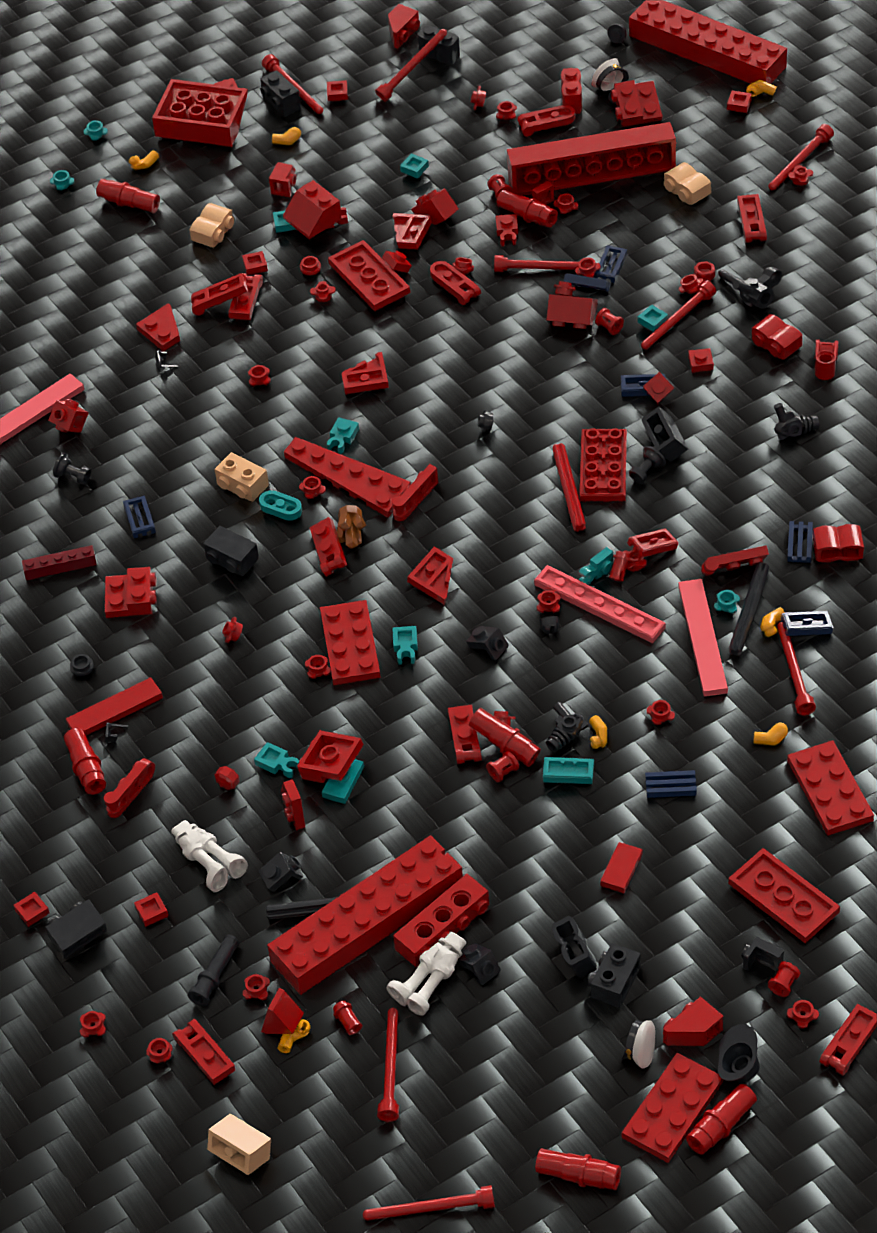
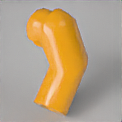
M292 127L284 134H273L272 144L292 145L301 137V130L297 127Z
M152 150L141 160L135 155L129 159V163L134 170L150 168L159 158V154Z
M781 607L762 618L760 628L761 631H764L766 637L777 633V628L774 625L781 620V614L785 613Z
M595 715L589 720L590 725L596 732V736L590 738V744L593 749L604 748L607 744V726L599 716Z
M780 722L775 724L767 733L755 732L754 744L773 746L779 744L788 734L787 726Z
M301 1019L293 1034H282L278 1050L282 1053H289L293 1042L305 1037L309 1033L310 1023L305 1019Z

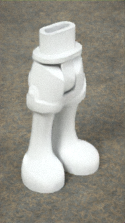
M184 820L172 829L171 832L176 837L175 840L180 844L183 850L182 853L186 858L192 861L196 860L206 868L208 873L206 885L211 891L218 892L222 890L227 883L228 874L236 879L246 872L248 863L242 856L228 853L216 844L217 840L213 834L198 828L196 824H190ZM207 853L213 854L223 865L214 861Z
M450 932L445 938H440L439 942L420 956V964L413 975L405 983L395 980L391 981L386 987L387 991L401 1005H408L409 1009L415 1014L424 1015L429 1010V997L442 979H448L453 973L455 964L462 955L461 949L465 946L466 941L453 932ZM430 973L431 975L425 983V985L421 988V990L418 993H414L417 987Z

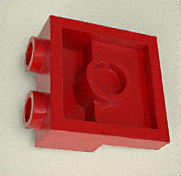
M634 80L614 83V89L611 90L612 102H616L615 114L617 120L621 121L622 127L662 120L654 81L635 84Z
M150 567L128 568L127 575L105 577L106 618L153 614V604H157L156 591L153 590V587L157 586L156 573H151Z
M319 730L314 740L311 741L306 753L300 759L297 768L305 780L324 783L326 778L342 781L364 744L361 738Z

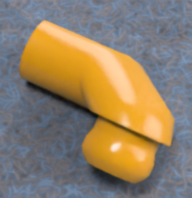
M758 80L748 85L746 93H752V97L763 92L773 96L777 87L763 80Z

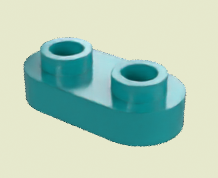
M273 490L266 491L259 497L260 508L265 513L285 520H295L302 514L301 502L294 497Z

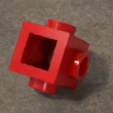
M56 400L48 421L56 424L55 428L60 431L81 433L89 412L78 407L79 403L74 400Z

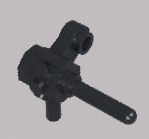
M767 267L759 279L749 278L743 281L721 269L718 271V276L731 283L733 289L740 291V297L745 304L764 309L771 304L774 298L772 288L780 283L782 272L775 267Z

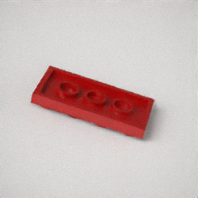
M364 240L328 257L329 265L374 311L410 293V286Z
M362 600L320 607L333 685L381 678L367 601Z
M833 740L787 755V761L827 836L874 821V813Z
M764 848L729 877V885L804 943L811 939L840 912L838 904Z
M676 1053L622 1131V1138L669 1163L722 1085L723 1079H721L718 1073Z

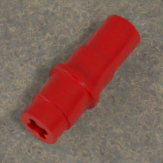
M101 179L97 185V196L117 203L118 206L138 208L151 213H155L158 210L160 196L140 190L137 187L130 186L127 182L120 183Z
M506 189L502 190L497 197L498 207L517 214L526 222H534L550 228L557 220V210L541 203L539 199L521 196Z
M479 708L469 722L471 728L489 739V742L497 746L502 754L505 751H510L518 762L520 761L528 767L534 763L541 751V748L522 735L518 728H512L483 708Z
M74 728L69 730L64 735V741L73 763L72 770L79 777L82 786H84L88 794H98L106 787L104 773L101 769V760L95 755L82 729Z
M739 1084L723 1101H720L712 1110H707L703 1114V1118L686 1136L688 1145L695 1152L702 1155L720 1139L727 1137L740 1118L756 1103L757 1097L748 1086Z
M541 1148L536 1159L535 1170L537 1173L579 1183L580 1187L588 1185L601 1189L616 1190L620 1182L621 1166L610 1164L608 1161L594 1159L589 1154L580 1156Z

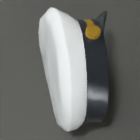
M610 59L598 67L591 83L593 87L598 88L601 92H610L614 88V83L628 81L629 73L619 67L618 59Z
M635 1020L627 1038L622 1061L625 1059L634 1060L642 1069L650 1065L655 1048V1026L652 1021Z

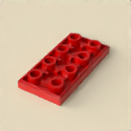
M582 429L580 501H626L627 429Z

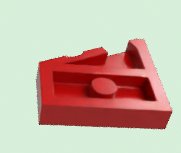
M393 213L398 248L418 250L432 223L431 216Z
M169 303L136 324L137 330L162 351L167 350L180 341L178 328Z
M382 352L376 353L375 359L369 362L364 360L355 367L342 372L345 394L389 388Z
M433 547L409 574L407 582L440 603L445 604L453 558L438 548Z
M293 779L283 782L281 796L286 807L284 812L287 821L293 822L296 830L305 828L301 797Z

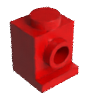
M280 162L276 164L269 177L271 194L291 197V187L295 186L297 179L296 170L293 165Z

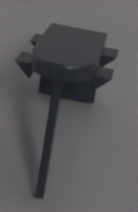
M160 349L156 351L155 359L158 368H178V365H161V361L166 359L167 352H161Z
M106 722L105 742L107 744L109 742L116 743L117 735L110 733L109 729L111 726L128 728V725Z

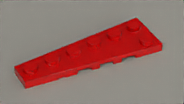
M295 437L284 450V457L312 472L321 479L331 481L334 487L338 489L343 488L349 492L351 497L355 499L360 498L366 502L367 506L388 518L394 510L392 499L396 496H401L405 488L411 485V482L298 437Z

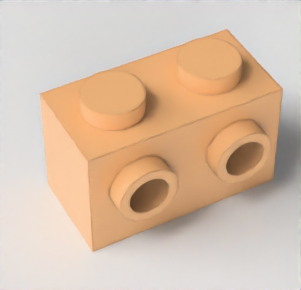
M232 452L215 468L216 481L221 488L227 489L237 494L240 498H245L251 502L269 486L266 469Z
M232 1114L227 1115L209 1129L207 1150L247 1175L270 1158L271 1138Z

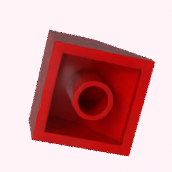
M312 180L295 192L283 214V219L308 239H311L342 219L340 200Z
M549 294L547 320L552 321L554 326L565 327V322L574 323L573 328L586 329L587 325H593L598 299Z

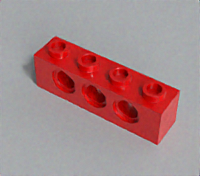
M466 873L393 935L395 950L417 968L420 964V956L439 942L440 938H445L450 932L456 934L460 930L466 929L470 921L487 910L490 905L488 890Z

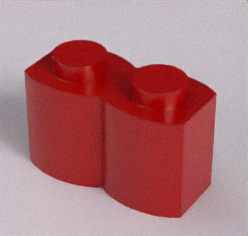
M578 68L563 69L561 72L562 105L573 107L575 114L581 113V72Z
M769 314L752 327V340L755 345L768 349L774 357L786 359L802 346V333L795 327L785 324L779 317Z
M845 524L839 527L823 525L813 529L812 540L816 561L833 562L839 559L850 561L863 558L864 544L859 525Z

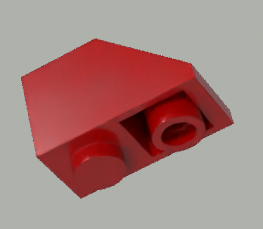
M398 4L388 14L389 31L395 48L398 49L420 27L419 12L401 4Z
M445 188L438 192L434 189L427 195H422L415 201L417 204L411 208L412 212L417 215H430L434 225L445 221L459 209Z
M700 996L695 1002L688 1003L683 1008L682 1013L676 1018H671L665 1023L663 1027V1043L667 1046H705L723 1030V1015Z

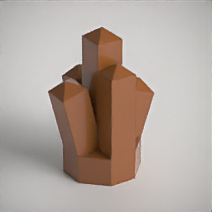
M346 505L339 509L337 534L340 543L346 542V545L353 549L362 543L361 530L366 526V523L362 518V510L359 507Z

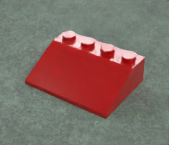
M171 79L152 117L155 137L232 147L239 132L248 89Z

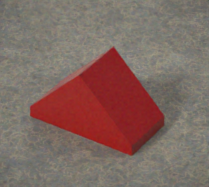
M278 989L267 1010L261 1032L265 1034L294 1033L304 1012L285 990Z

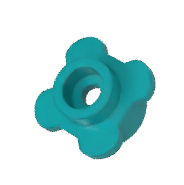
M91 121L87 124V128L84 129V134L89 135L91 140H97L102 135L108 133V129L103 128V124L100 121Z
M59 170L53 174L50 183L54 184L58 190H63L69 185L74 184V178H70L67 171Z
M724 590L717 594L718 600L714 604L715 610L729 613L737 611L736 605L740 601V597L730 590Z

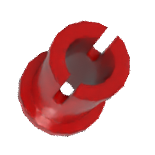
M616 551V555H613L615 559L609 575L610 579L623 582L627 564L631 562V559H629L630 554Z
M346 1001L338 1002L333 1007L334 1017L341 1021L349 1035L356 1034L363 1025L353 1013L352 1005Z

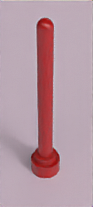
M441 29L387 84H381L375 90L377 96L384 102H387L392 97L393 89L447 35V31Z
M268 54L263 58L262 66L268 72L277 70L299 90L300 98L317 114L323 113V108L280 67L279 60L273 54Z
M822 124L816 130L815 138L769 183V189L775 190L788 177L789 173L794 171V167L800 165L820 143L828 142L834 136L833 129L827 124Z
M495 255L494 272H503L507 268L575 270L579 267V262L508 260L503 255Z
M709 281L701 283L697 288V294L641 343V348L644 350L648 349L702 300L711 299L716 294L715 286Z
M780 622L777 625V629L797 693L795 707L798 714L809 715L816 710L814 698L806 692L790 636H786V629L783 628L784 622Z
M396 1008L388 1010L384 1097L381 1103L378 1104L377 1117L385 1122L395 1121L399 1117V1105L394 1099L398 1010Z
M492 1185L483 1186L481 1190H476L474 1194L367 1209L363 1212V1218L365 1220H375L476 1204L478 1207L483 1206L484 1209L495 1208Z

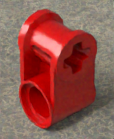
M816 339L815 375L817 378L829 380L834 377L839 341L830 343L820 342V340Z

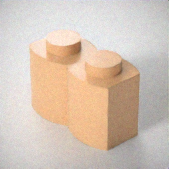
M683 162L664 173L665 188L669 192L678 195L681 201L693 205L711 194L710 180L702 173L696 172L688 163Z
M212 203L207 204L190 228L191 240L213 248L218 243H221L224 233L234 225L232 210Z

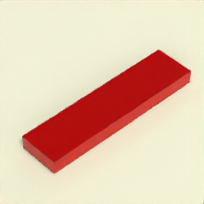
M150 677L66 718V722L70 729L80 728L84 731L85 735H88L106 726V722L113 723L162 699V692Z

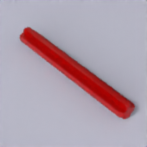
M563 443L554 444L553 454L572 526L577 532L579 530L583 531L586 528V523L565 445Z

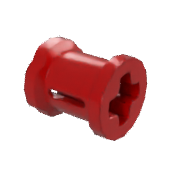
M493 175L487 183L488 188L495 192L496 199L504 189L513 192L511 186L505 183L503 175Z
M607 308L601 309L595 318V324L608 329L611 335L619 333L624 323L622 317L614 316Z
M505 751L501 758L495 762L487 763L486 767L490 776L496 782H500L503 780V776L509 772L517 771L519 763L510 751Z
M781 962L778 966L777 974L768 982L769 989L778 996H788L793 981L797 980L801 974L800 970L789 962Z

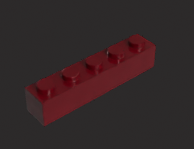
M93 545L22 560L26 580L97 565Z

